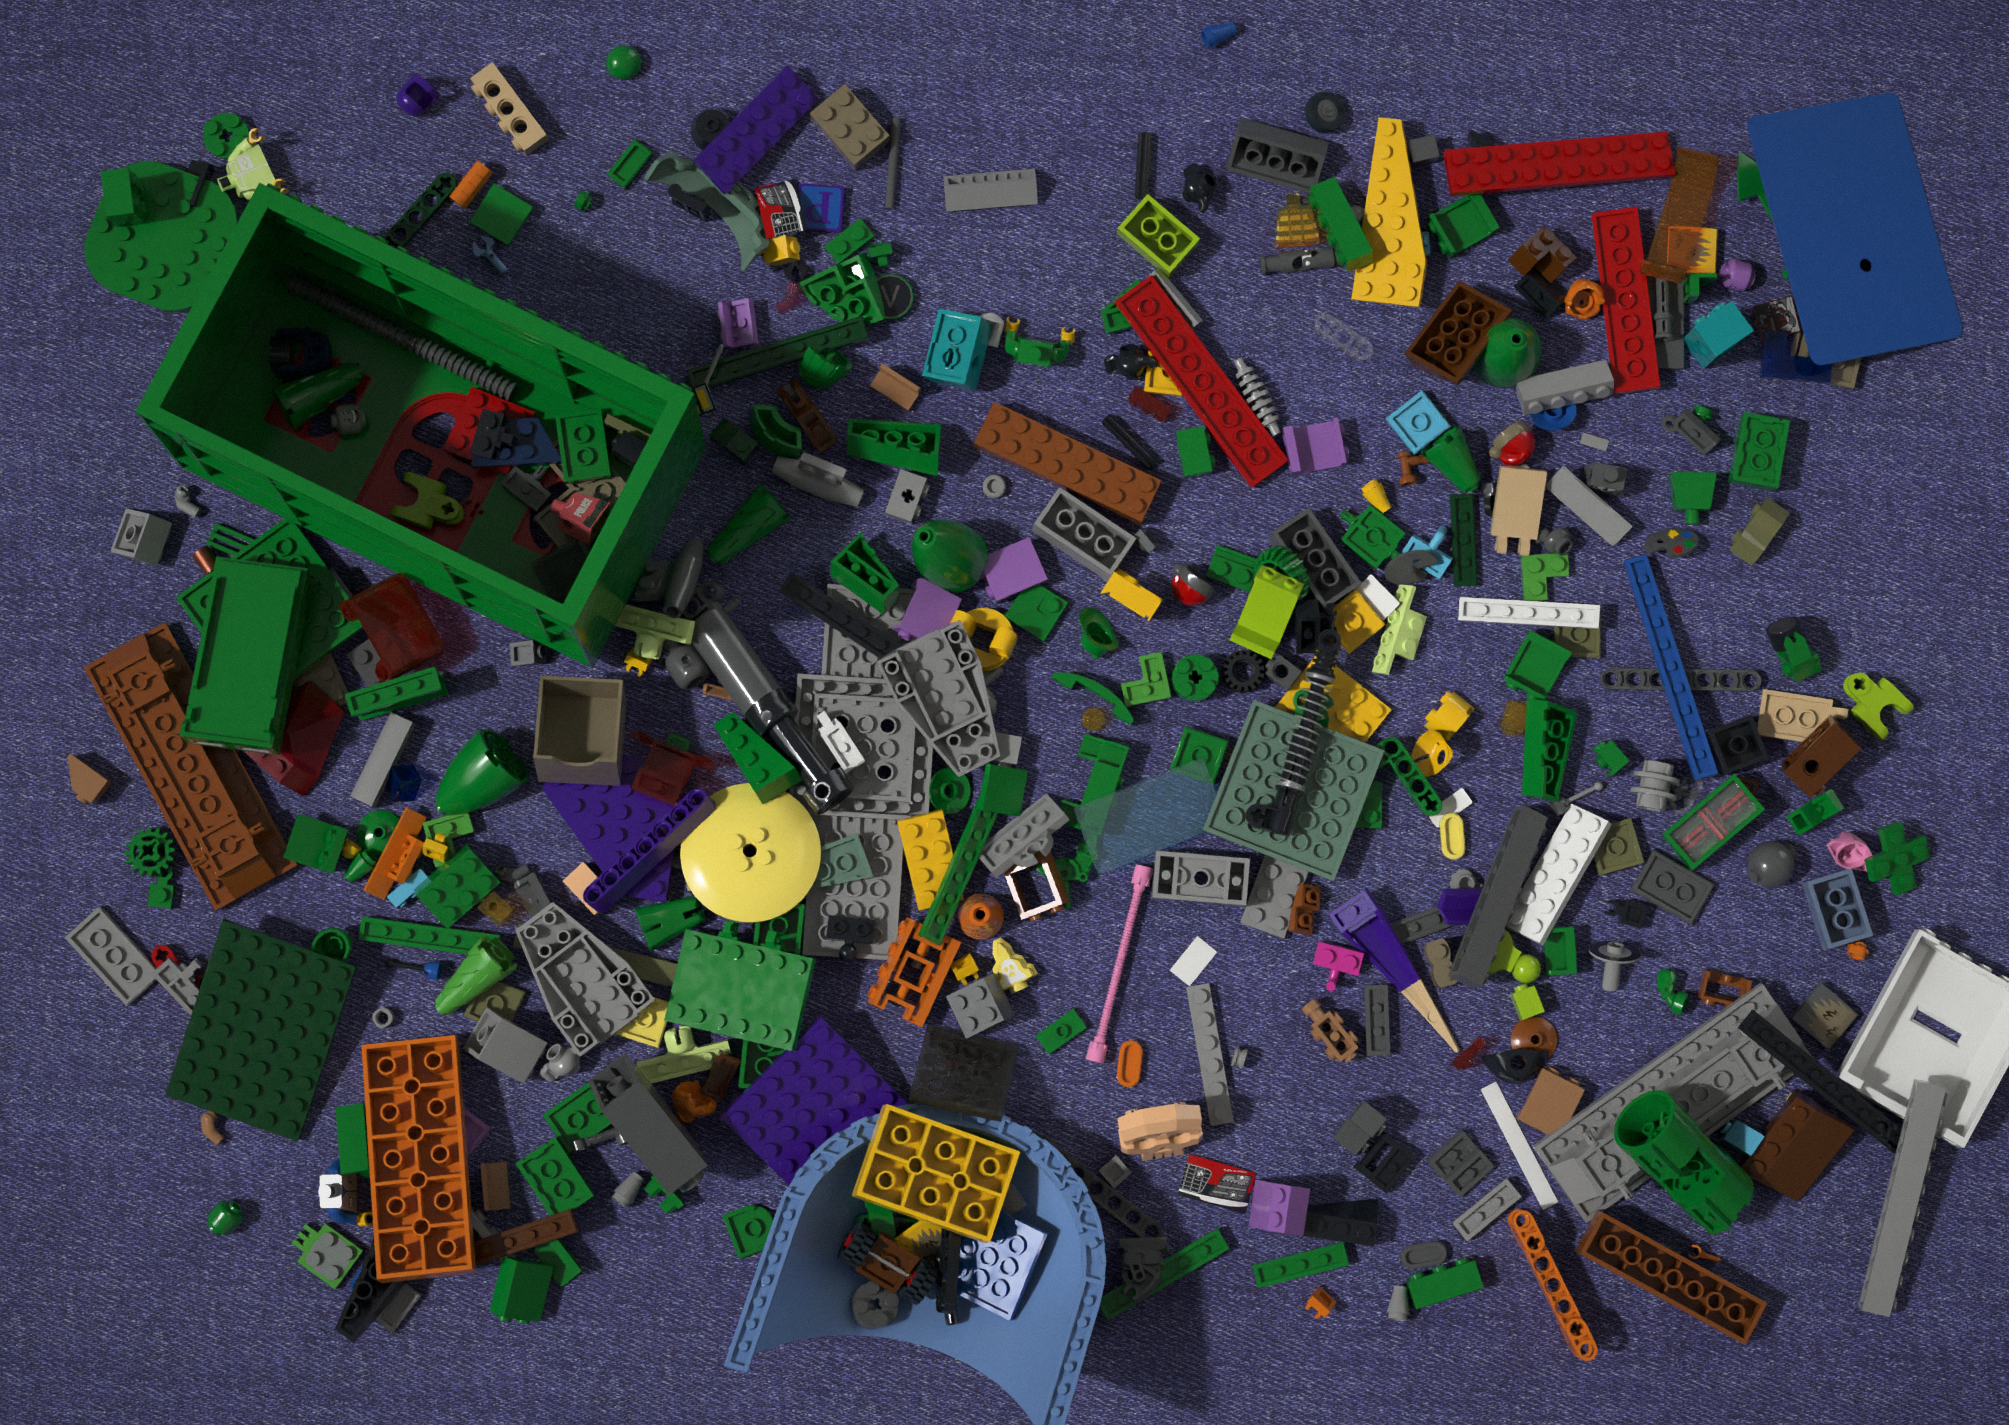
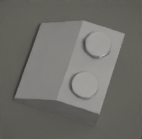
M126 508L110 552L157 567L163 555L165 542L170 536L172 523L148 513Z

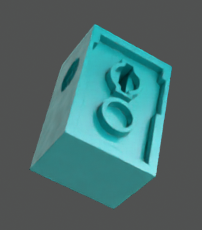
M1723 301L1714 307L1707 316L1703 315L1693 322L1695 327L1684 337V343L1701 367L1705 369L1740 345L1754 330L1733 301L1725 304Z
M939 309L922 376L936 384L976 392L993 325L979 316Z

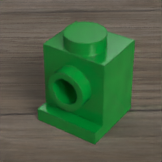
M1602 740L1593 748L1594 754L1597 757L1595 761L1603 770L1607 768L1609 771L1606 773L1608 778L1629 762L1628 758L1612 740L1607 743Z

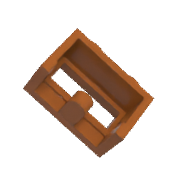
M1703 969L1697 997L1703 999L1702 1003L1716 1006V1002L1724 1003L1726 1008L1737 999L1705 992L1707 982L1710 981L1740 988L1738 997L1740 998L1750 991L1752 981Z

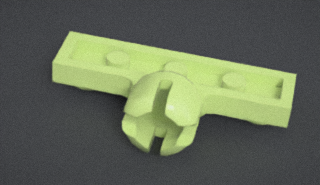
M626 604L615 626L636 632L635 655H641L648 659H659L665 639L691 644L695 621L679 617L671 618L663 613Z
M680 1026L679 1035L681 1040H678L675 1028L666 1031L664 1039L668 1051L665 1055L638 1061L636 1064L651 1084L708 1070L711 1068L719 1050L732 1054L728 1039L697 1046L694 1042L691 1028Z

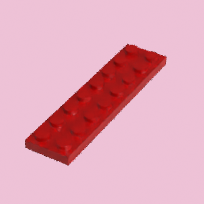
M1638 207L1591 213L1600 286L1602 287L1605 299L1603 311L1611 374L1614 379V395L1659 389L1661 387Z

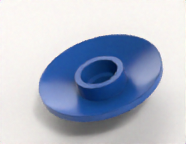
M1571 404L1558 409L1554 408L1530 414L1538 427L1549 431H1557L1573 423L1576 418L1577 409L1575 404Z

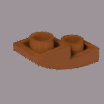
M1305 883L1299 885L1291 909L1288 931L1305 936L1312 935L1313 912L1320 910V887Z

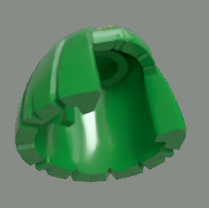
M808 346L803 360L799 362L798 371L803 382L810 387L826 389L845 377L851 370L852 363L839 350L835 349L819 354L817 349Z

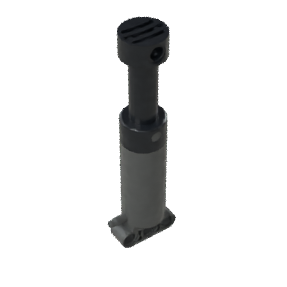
M704 582L694 590L691 600L679 617L695 621L691 643L761 738L771 736L789 762L796 768L800 777L808 786L803 793V797L814 812L820 815L829 811L848 797L855 787L841 768H836L832 771L828 768L793 720L797 715V708L728 614L740 604V599L736 597L722 607L720 603L725 597L724 587L718 583ZM713 587L715 590V594L713 598L710 599L708 596L709 589ZM693 602L697 603V610L695 613L691 611V605Z

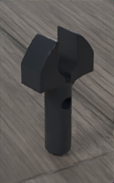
M799 261L791 262L788 267L784 268L785 277L791 283H793L792 273L795 268L800 272L801 281L805 280L808 274L807 265H802Z

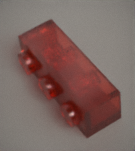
M1136 386L1127 400L1131 406L1141 408L1144 414L1153 415L1154 419L1158 422L1163 421L1165 423L1172 411V407Z

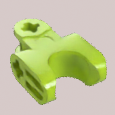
M412 472L405 473L403 480L410 487L417 489L419 496L417 501L411 506L394 505L390 514L395 519L431 530L434 520L448 525H457L463 520L465 513L462 506L455 499L444 496L447 489L445 484Z
M1859 672L1849 675L1843 682L1845 693L1856 703L1850 710V713L1878 740L1884 741L1888 736V729L1880 719V712L1884 706H1892L1901 714H1910L1914 710L1913 704L1885 678H1881L1875 684L1866 674ZM1859 680V689H1855V681Z

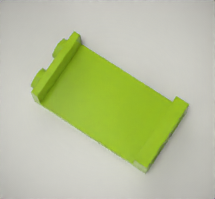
M1261 565L1254 578V584L1239 621L1230 637V641L1272 659L1304 584L1295 578L1276 572L1273 568Z

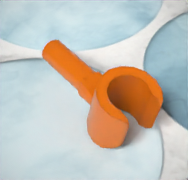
M1691 1245V1247H1696L1699 1250V1254L1697 1256L1688 1254L1690 1258L1697 1259L1700 1257L1716 1263L1720 1262L1719 1257L1701 1251V1248L1697 1245Z

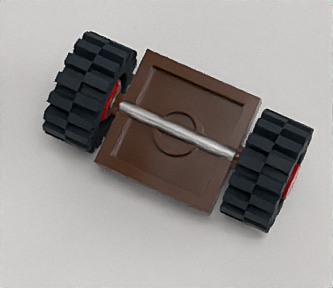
M857 1222L851 1228L850 1233L846 1235L845 1241L841 1244L842 1247L839 1249L837 1258L894 1294L901 1288L899 1291L901 1297L915 1305L920 1304V1301H923L924 1296H927L929 1289L932 1288V1283L935 1282V1277L938 1274V1268L921 1259L920 1253L883 1231H880L876 1236V1231L862 1222Z

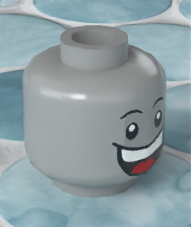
M357 404L337 406L334 414L330 415L331 426L336 428L340 435L360 433L362 427L366 426L364 410L360 409Z

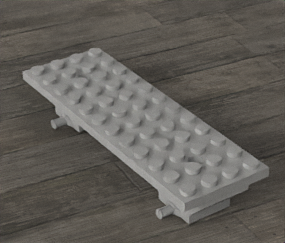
M1762 983L1756 985L1749 992L1742 995L1533 1145V1148L1585 1223L1592 1220L1596 1210L1603 1212L1622 1197H1625L1626 1200L1630 1198L1629 1196L1632 1197L1634 1195L1632 1190L1651 1177L1618 1146L1614 1138V1127L1617 1118L1633 1099L1643 1093L1654 1090L1668 1093L1698 1123L1701 1132L1707 1137L1775 1087H1778V1090H1780L1783 1086L1787 1085L1785 1080L1794 1075V1073L1738 1029L1752 1009L1810 1055L1802 1043L1803 1041Z

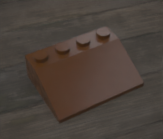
M1458 281L1404 354L1414 367L1426 374L1459 385L1487 348L1490 333L1487 337L1486 335L1489 329L1494 324L1507 320L1513 311L1467 284Z
M1796 1088L1761 1132L1765 1137L1752 1156H1742L1740 1167L1758 1182L1799 1201L1854 1132L1855 1128Z

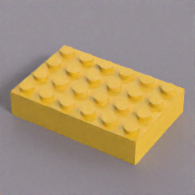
M885 1104L882 1105L852 1196L971 1239L990 1243L1020 1151Z

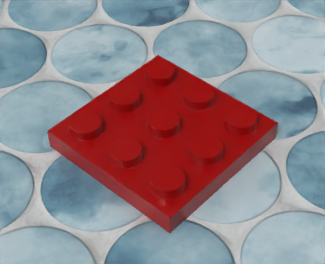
M471 387L444 446V451L472 462L474 455L470 454V449L483 409L505 414L507 416L506 419L535 418L536 413ZM513 467L487 469L507 476Z

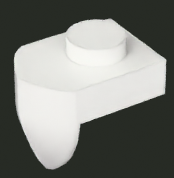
M995 313L980 315L979 317L984 318L993 325L988 345L998 348L1004 327L1003 320Z

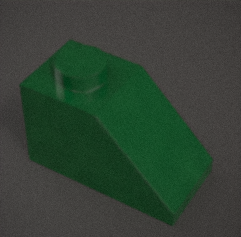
M724 418L709 436L745 465L760 448L758 442Z

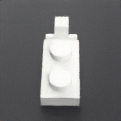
M825 711L817 715L823 725L818 729L821 733L820 735L844 772L847 774L864 763L863 756L842 724L836 718L831 721Z

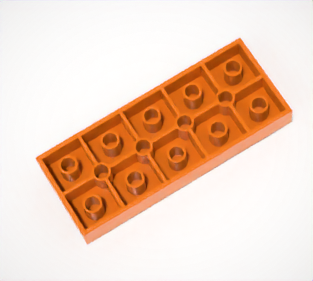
M456 1035L361 1045L377 1280L381 1283L476 1273L459 1039Z

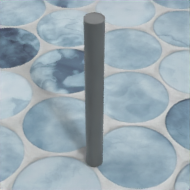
M896 117L892 118L885 199V209L890 210L894 209L901 127V118Z

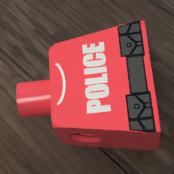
M574 493L567 503L555 499L551 505L550 512L559 515L558 527L561 531L590 545L609 516L610 502Z

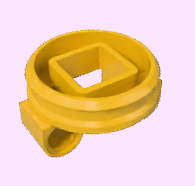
M977 608L968 612L955 611L950 624L960 620L970 640L976 627L995 633L989 647V653L974 648L981 662L982 671L996 669L1010 658L1018 637L1003 614L989 608Z

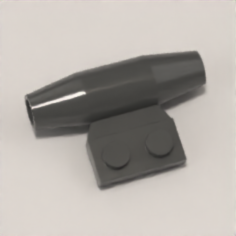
M696 538L688 539L674 564L667 560L648 562L635 593L637 601L659 600L660 597L665 596L663 612L671 618L680 617L693 596L702 570L703 542Z

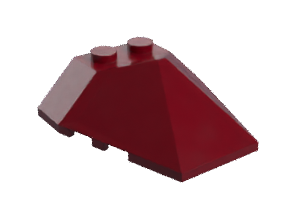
M310 680L291 692L280 756L249 751L244 752L277 782L305 796L321 776L323 764L329 755L330 746L336 737L345 710Z

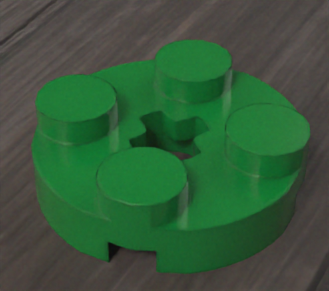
M222 113L205 123L203 140L210 153L220 159L228 160L237 145L246 137H249L250 131L246 123L236 114ZM225 131L233 133V136L229 138V142L221 139Z

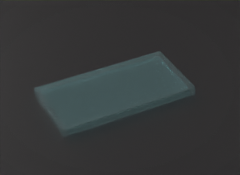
M1199 758L1073 809L1097 874H1102L1204 833L1203 828L1217 794L1204 758Z

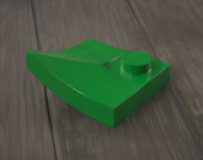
M1038 584L1020 592L1005 614V617L1044 642L1068 602Z

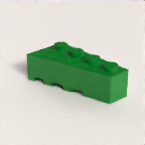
M849 419L847 455L938 476L941 424Z
M733 712L713 724L762 805L802 781L796 768Z

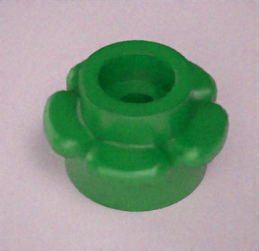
M581 190L573 206L578 208L579 212L583 209L588 210L593 200L590 197V191L587 193Z
M1694 406L1692 413L1703 423H1707V420L1713 418L1711 417V409Z

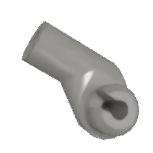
M178 486L175 490L177 508L197 518L201 508L191 503L190 492L187 486Z

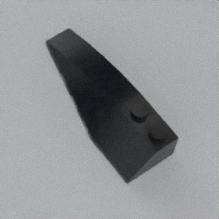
M374 1238L367 1258L365 1257L358 1279L355 1280L352 1287L353 1290L349 1300L346 1301L335 1327L336 1331L352 1343H355L408 1281L381 1283L377 1280Z

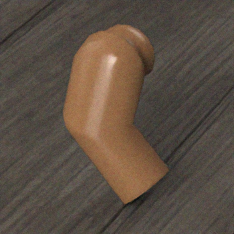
M208 1110L201 1116L202 1132L218 1146L225 1137L215 1129L214 1122L218 1118L217 1114Z

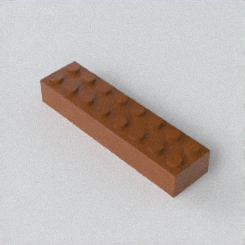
M993 402L974 442V448L1140 526L1162 481L996 402Z
M1596 1210L1575 1250L1576 1253L1744 1345H1746L1768 1304Z

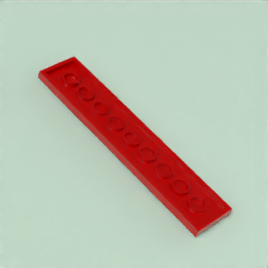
M1668 131L1448 149L1443 152L1450 196L1673 178L1675 175Z
M1152 275L1114 302L1250 488L1289 461Z

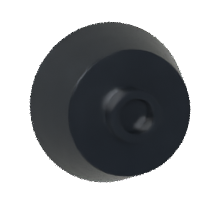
M708 108L698 113L691 124V137L696 146L703 150L733 120L732 116L719 108Z

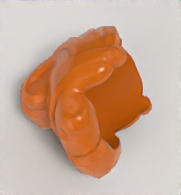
M1581 278L1576 280L1569 288L1564 299L1566 314L1578 318V320H1589L1590 317L1600 312V305L1605 303L1602 287L1590 281V279Z
M698 1080L682 1082L672 1093L673 1108L684 1123H691L696 1117L707 1116L714 1113L717 1109V1103L714 1098L700 1093L701 1086Z

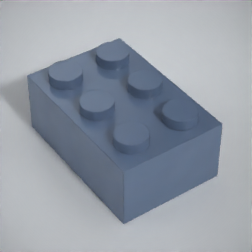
M1852 868L1802 883L1823 950L1873 936Z

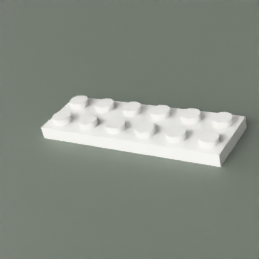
M1570 804L1525 883L1520 897L1515 901L1512 908L1514 910L1513 915L1507 921L1505 927L1543 946L1612 824L1595 814Z

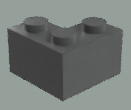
M1360 1101L1331 1138L1355 1156L1357 1153L1362 1154L1370 1145L1367 1140L1374 1135L1379 1136L1387 1125L1384 1122L1387 1119L1368 1103Z

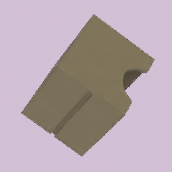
M540 676L533 755L539 782L621 786L627 709L623 680Z

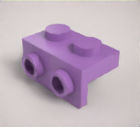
M745 298L732 302H718L719 309L717 314L721 323L720 338L723 346L739 349L759 344L753 299Z

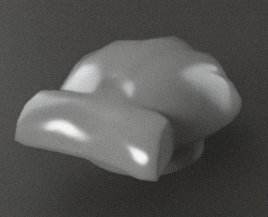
M1466 869L1457 870L1456 873L1452 874L1449 883L1451 889L1482 888L1483 886Z

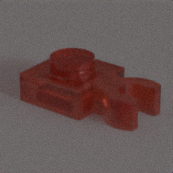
M1481 1036L1476 1038L1449 1064L1455 1070L1460 1068L1463 1070L1467 1069L1474 1062L1472 1057L1487 1043Z

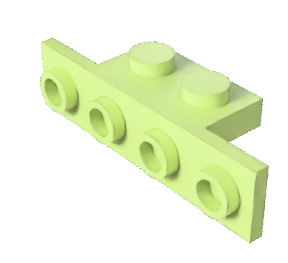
M1399 584L1395 598L1400 605L1388 616V622L1381 637L1378 654L1374 659L1373 673L1389 675L1395 655L1407 660H1414L1427 616L1410 610L1416 590L1415 586Z

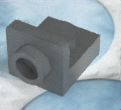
M535 640L509 643L511 666L547 664L548 651L545 645Z

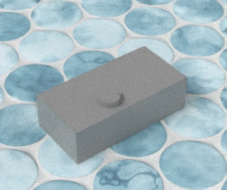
M1060 487L1032 528L1034 533L1106 581L1110 579L1113 572H1116L1137 539Z

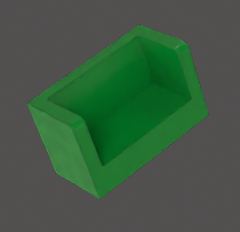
M1574 927L1553 928L1544 943L1546 976L1577 974Z

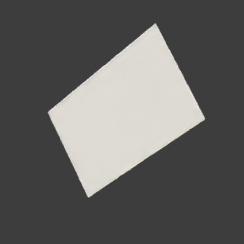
M1197 936L1170 971L1190 986L1217 951Z

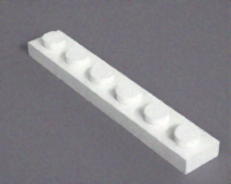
M1460 597L1458 621L1599 629L1600 605Z

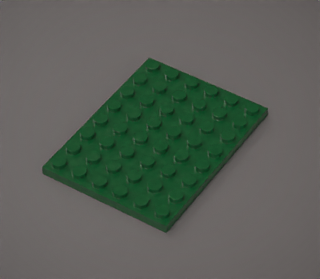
M223 919L165 1095L298 1142L301 1138L358 965Z

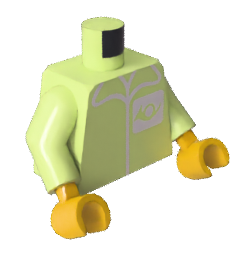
M260 128L251 129L249 137H246L238 144L229 156L226 165L228 175L217 179L222 192L235 188L239 198L245 197L247 200H250L259 183L266 186L270 183L279 189L281 184L286 183L283 179L275 180L259 144L255 146V142H263L266 138L265 135L260 136L258 139L256 138V133ZM288 188L280 189L282 194H287L289 191Z

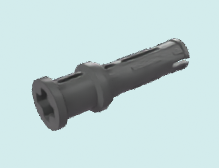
M1670 270L1655 271L1657 313L1653 317V320L1656 322L1654 340L1671 341L1675 339V335L1672 334L1674 315L1671 313ZM1662 285H1664V302H1662Z

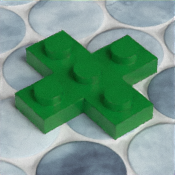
M1898 821L1879 828L1878 832L1883 851L1864 859L1869 881L1876 882L1889 876L1892 893L1898 896L1917 888L1912 865L1931 858L1926 836L1918 835L1906 840L1903 824Z

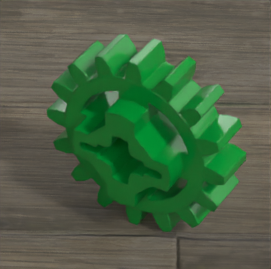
M147 827V832L145 833L139 829V836L136 837L132 834L133 842H126L125 844L130 848L129 851L124 852V855L130 857L126 863L129 866L133 865L131 870L135 873L139 871L141 877L148 873L150 878H154L155 872L162 876V869L170 870L171 868L168 863L176 861L171 857V854L177 853L176 849L171 848L175 842L172 839L168 840L170 835L167 832L162 834L160 828L153 832L151 827ZM148 838H154L152 841H144ZM139 847V855L136 857V850ZM165 848V855H164V858H163V857H162V850ZM149 849L154 852L152 856L147 853ZM149 864H157L153 867H147Z

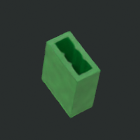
M503 1256L489 1312L498 1315L499 1320L512 1322V1318L516 1319V1322L528 1325L530 1321L540 1322L553 1266L540 1261Z

